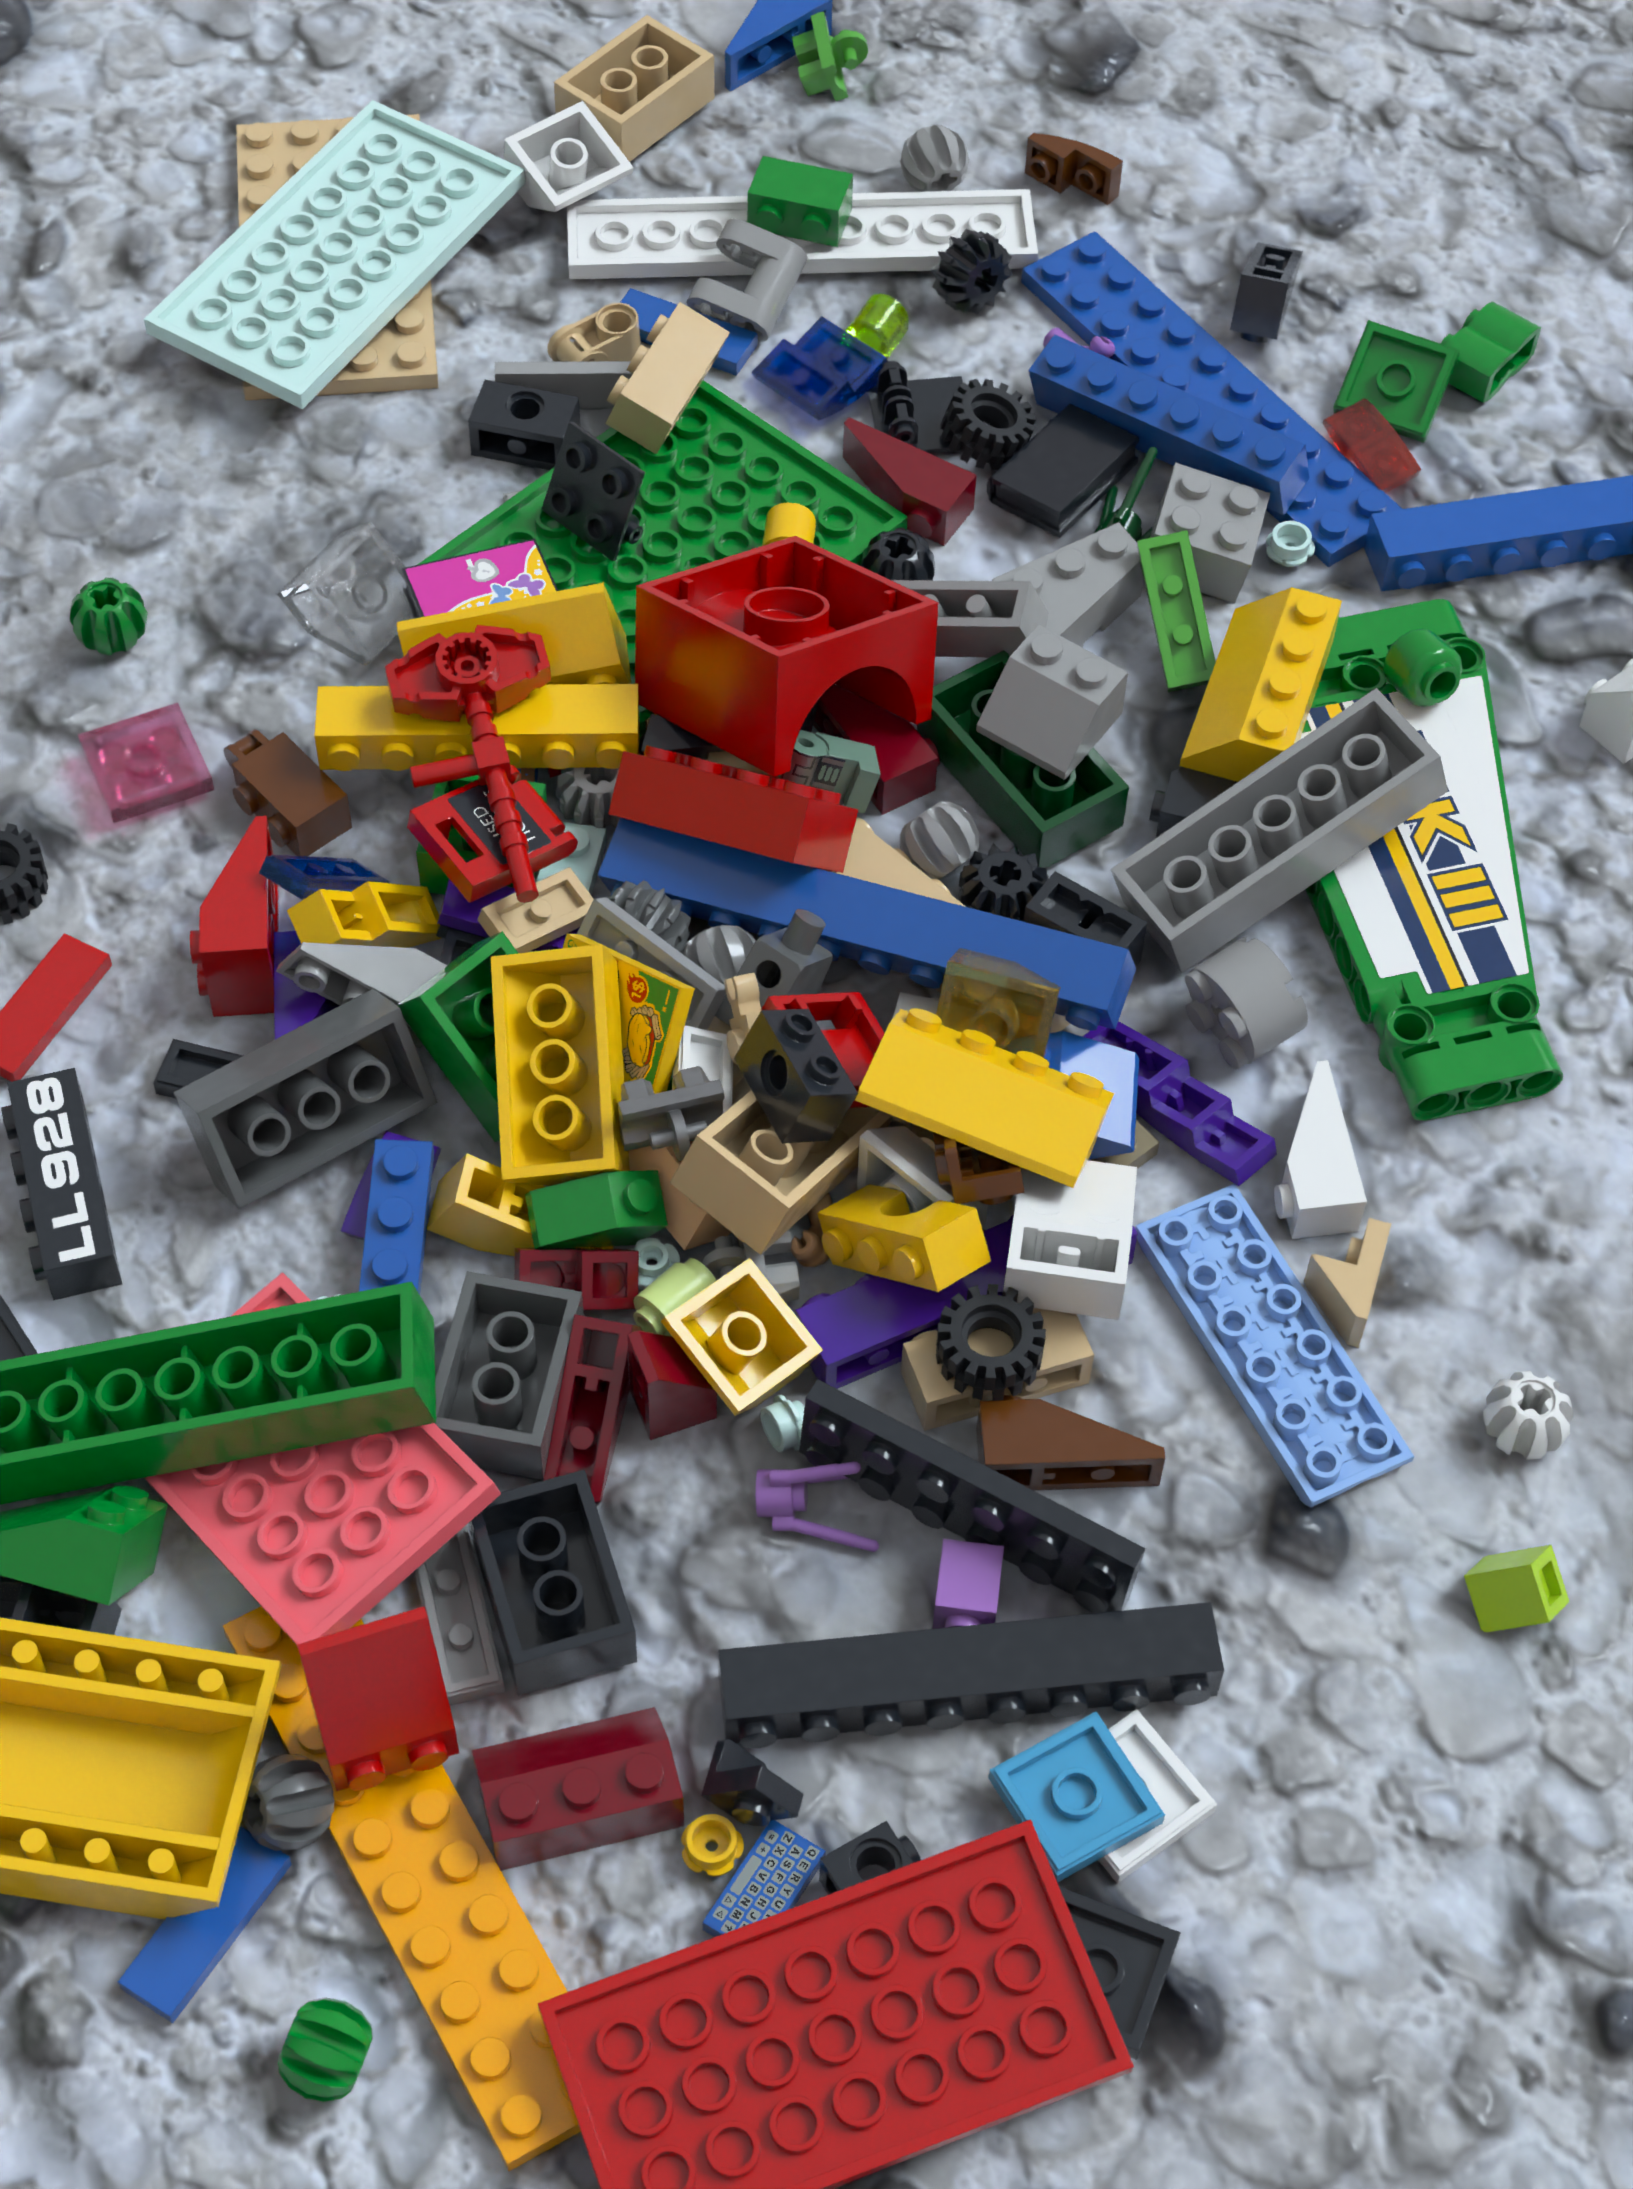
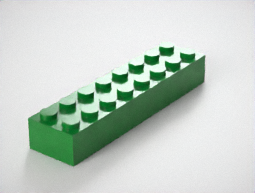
M411 1281L0 1361V1505L436 1423L434 1318Z

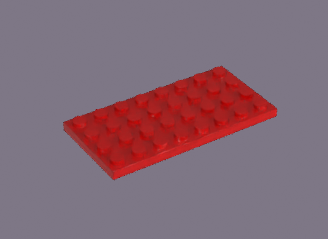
M1031 1819L537 2003L600 2189H834L1131 2073L1134 2068Z

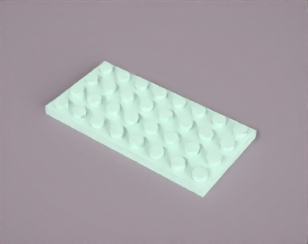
M372 100L144 318L146 333L303 409L525 184V169Z

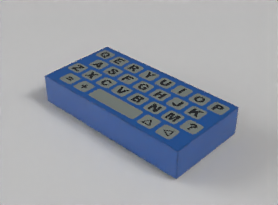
M776 1820L770 1821L703 1920L702 1930L716 1937L794 1908L819 1870L820 1858L826 1855V1851Z

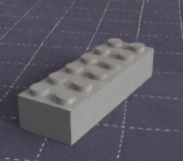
M1375 688L1111 868L1122 901L1132 914L1147 922V932L1181 973H1183L1447 793L1448 789L1441 756L1387 698Z

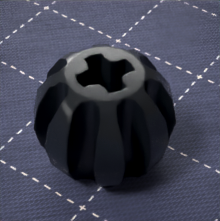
M895 528L893 531H882L870 540L868 547L864 549L861 557L862 567L889 580H933L935 575V559L929 549V544L919 534L906 532L904 528Z

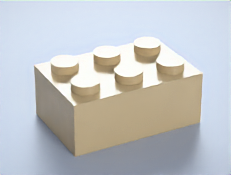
M646 15L554 81L555 114L583 101L630 162L714 99V55Z

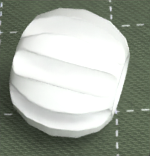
M1531 1371L1514 1372L1510 1379L1499 1380L1486 1396L1487 1407L1483 1410L1486 1433L1498 1438L1496 1442L1497 1448L1508 1455L1511 1452H1518L1526 1460L1541 1459L1547 1451H1556L1570 1434L1569 1423L1573 1420V1409L1570 1397L1558 1392L1560 1385L1558 1382L1547 1375L1545 1378H1538Z

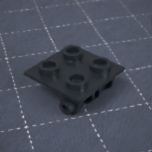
M888 361L883 364L878 374V383L867 384L874 428L927 453L950 451L948 447L951 441H943L941 435L944 430L940 428L955 390L957 391L958 387L963 384L962 376L907 380L906 369L897 361Z
M571 421L568 423L541 510L607 558L615 561L621 544L626 542L634 544L643 534V527L639 525V518L633 515L632 511L645 472Z

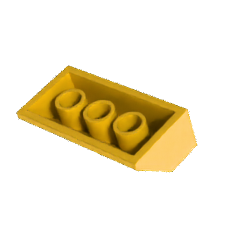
M604 583L397 622V632L403 656L412 647L438 633L447 639L456 633H474L477 625L514 629L515 632L520 634L531 632L542 635L551 671V681L547 684H631L626 634Z
M1291 587L1234 610L1180 760L1181 767L1239 782L1300 740L1333 644L1342 600Z
M603 944L492 956L491 975L502 1181L552 1186L604 1172L630 1171L629 1151L624 1150L620 1138L618 1102L622 1101L621 1085L624 1083L616 959Z
M911 1008L909 1011L900 1009L890 1021L858 1090L855 1101L952 1140L955 1139L957 1142L1074 1188L1091 1155L1114 1093L1103 1089V1083L1090 1075L1073 1072L1069 1076L1049 1068L1050 1063L1037 1054L1028 1051H1018L1017 1054L999 1048L995 1046L996 1041L992 1037L982 1032L966 1029L961 1033L941 1025L942 1019L929 1011L918 1008Z

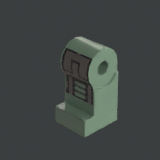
M800 730L793 749L790 771L775 777L842 794L840 800H843L844 806L859 809L858 812L865 814L881 773L875 746L819 732L812 733Z

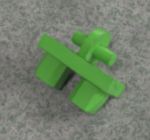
M824 11L811 15L813 30L792 37L794 49L801 65L798 67L800 80L807 96L809 97L830 89L836 102L848 98L842 68L855 69L867 58V41L862 34L847 29L832 37L829 34Z

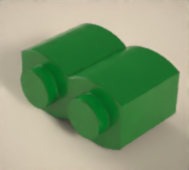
M1495 302L1488 303L1480 311L1474 309L1466 318L1462 329L1455 335L1448 334L1441 342V344L1459 349V357L1449 384L1483 403L1489 401L1503 387L1508 378L1514 376L1533 356L1541 327Z

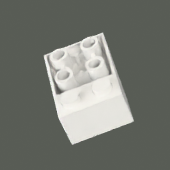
M1088 1160L1074 1188L1021 1167L1025 1193H1020L1016 1196L1003 1296L1006 1295L1010 1287L1018 1291L1017 1303L1019 1304L1028 1297L1034 1303V1308L1119 1320L1127 1279L1137 1167Z

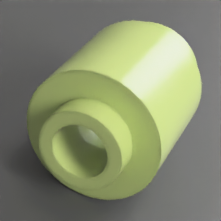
M689 1258L684 1263H674L634 1297L636 1312L633 1314L637 1326L642 1327L641 1331L672 1337L661 1323V1320L717 1281L704 1264L694 1258Z

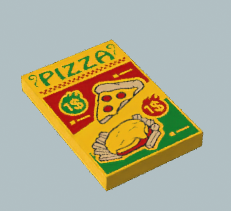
M566 933L563 948L597 945L600 943L581 934ZM604 946L616 959L618 966L624 1082L643 1078L651 1082L654 1094L665 1092L669 1086L695 988Z

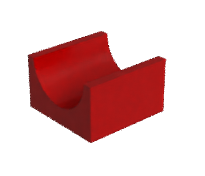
M797 536L636 585L635 684H638L639 705L773 777L784 774L791 769L795 742L808 713L832 684H836L916 725L931 719L939 602Z

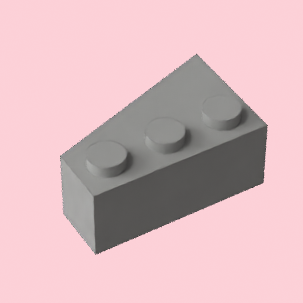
M1118 522L995 577L992 581H1030L1049 613L1046 628L1083 648L1084 642L1098 629L1103 632L1141 596L1144 577L1137 542Z

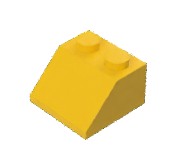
M750 1258L661 1320L664 1327L735 1416L757 1407L790 1383L823 1351Z

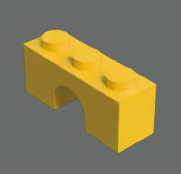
M868 1184L817 1213L823 1231L822 1245L833 1265L939 1292L991 1262L978 1212L974 1207L938 1200L930 1206L910 1214L903 1191Z

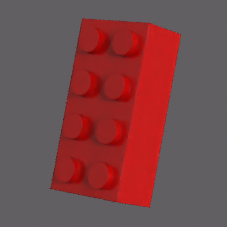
M646 745L644 755L623 751L608 814L786 862L843 873L859 809L839 805L842 794Z

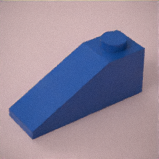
M757 0L725 50V88L731 92L795 56L796 52L792 37L813 30L811 15L824 11L829 34L832 35V0Z

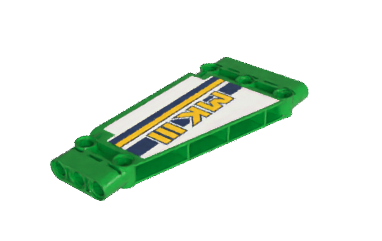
M1445 599L1429 600L1338 618L1333 644L1300 738L1301 740L1377 688L1441 756L1448 789L1447 793L1305 889L1361 1021L1365 1025L1373 1023L1380 1040L1377 1051L1379 1061L1386 1069L1394 1073L1412 1117L1420 1121L1434 1120L1536 1098L1554 1090L1563 1080V1072L1537 1018L1540 1003L1535 985L1486 666V655L1479 643L1468 638L1453 605ZM1422 628L1433 631L1460 655L1462 662L1460 682L1455 693L1443 702L1425 707L1410 703L1386 680L1383 670L1385 657L1391 645L1407 632Z

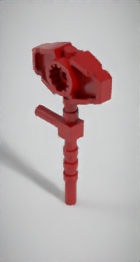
M477 625L474 633H456L447 639L438 633L409 649L404 657L396 658L385 666L386 680L394 712L405 715L419 714L425 719L460 722L462 714H465L467 723L471 726L470 735L472 738L473 754L409 767L413 787L418 788L478 775L480 786L487 785L488 788L487 799L490 810L495 814L493 817L495 829L501 837L499 840L502 855L507 859L517 900L522 903L531 902L539 896L528 856L529 845L526 835L521 830L523 827L520 812L515 808L517 805L515 793L508 780H512L509 756L503 736L499 737L497 727L492 722L494 719L492 710L499 714L527 698L532 690L541 688L551 681L550 664L542 635L531 632L520 634L510 628Z

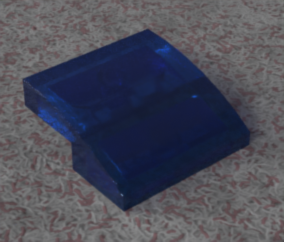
M821 316L795 345L783 338L751 373L755 379L817 420H822L843 410L878 383V374L883 364L888 362V359Z

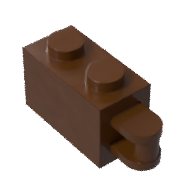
M254 729L247 733V736L223 749L225 758L233 769L236 787L233 788L232 792L240 808L249 816L252 814L267 816L271 839L279 847L287 846L301 861L352 828L347 794L323 770H320L284 732L268 740L260 731Z

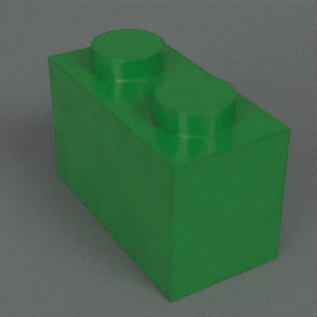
M762 156L747 193V222L776 235L838 247L852 211L853 174Z

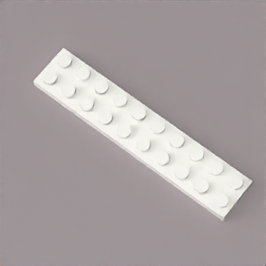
M1030 189L853 193L852 211L838 247L781 236L797 244L807 254L808 259L800 274L929 271L940 263L941 258L937 251H946L949 247L950 236L960 238L965 229L976 232L982 231L999 240L998 243L1012 256L1008 264L1009 269L1024 268L1038 261ZM747 196L578 200L567 206L569 279L753 275L754 269L728 258L721 253L716 244L727 220L739 219L747 222Z

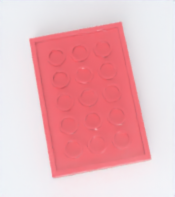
M282 1272L231 1316L311 1300ZM435 1423L144 1478L296 1645L350 1629L501 1495L496 1484Z

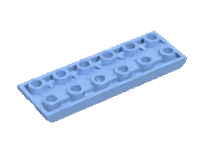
M1235 1184L1136 1225L1135 1230L1138 1233L1137 1239L1141 1250L1302 1503L1313 1507L1367 1480L1379 1477L1413 1461V1453Z

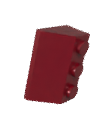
M655 1707L471 1750L495 1860L501 1871L684 1827V1798L669 1739Z

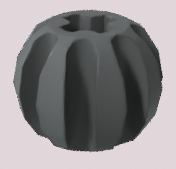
M283 1754L260 1762L255 1767L242 1815L245 1826L254 1840L274 1851L302 1849L316 1842L330 1826L331 1816L334 1813V1795L328 1775L324 1773L319 1763L300 1754Z

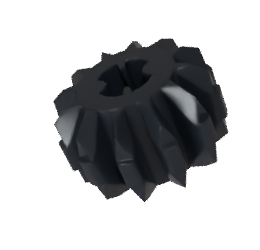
M965 229L960 238L950 236L949 247L946 251H937L941 260L939 264L931 269L936 278L932 287L946 301L945 303L956 311L960 310L963 313L968 311L978 315L984 305L994 307L995 296L998 292H1006L1003 283L1013 275L1008 267L1012 256L998 243L999 240L991 234Z
M993 843L990 850H988V855L974 851L969 865L963 866V871L959 875V887H961L959 890V902L972 909L1024 922L1026 905L1049 879L1047 868L1038 867L1035 853L1020 856L1016 844L1009 852H1002Z

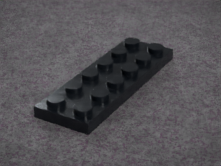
M816 1380L805 1398L799 1452L805 1455L813 1466L858 1462L861 1465V1470L856 1474L844 1476L857 1482L860 1488L869 1496L881 1501L891 1500L911 1510L914 1517L926 1526L935 1529L943 1527L964 1538L966 1542L1004 1546L1003 1559L1018 1566L1028 1579L1041 1585L1052 1584L1073 1595L1078 1604L1091 1612L1103 1613L1124 1610L1130 1598L1146 1548L823 1381Z

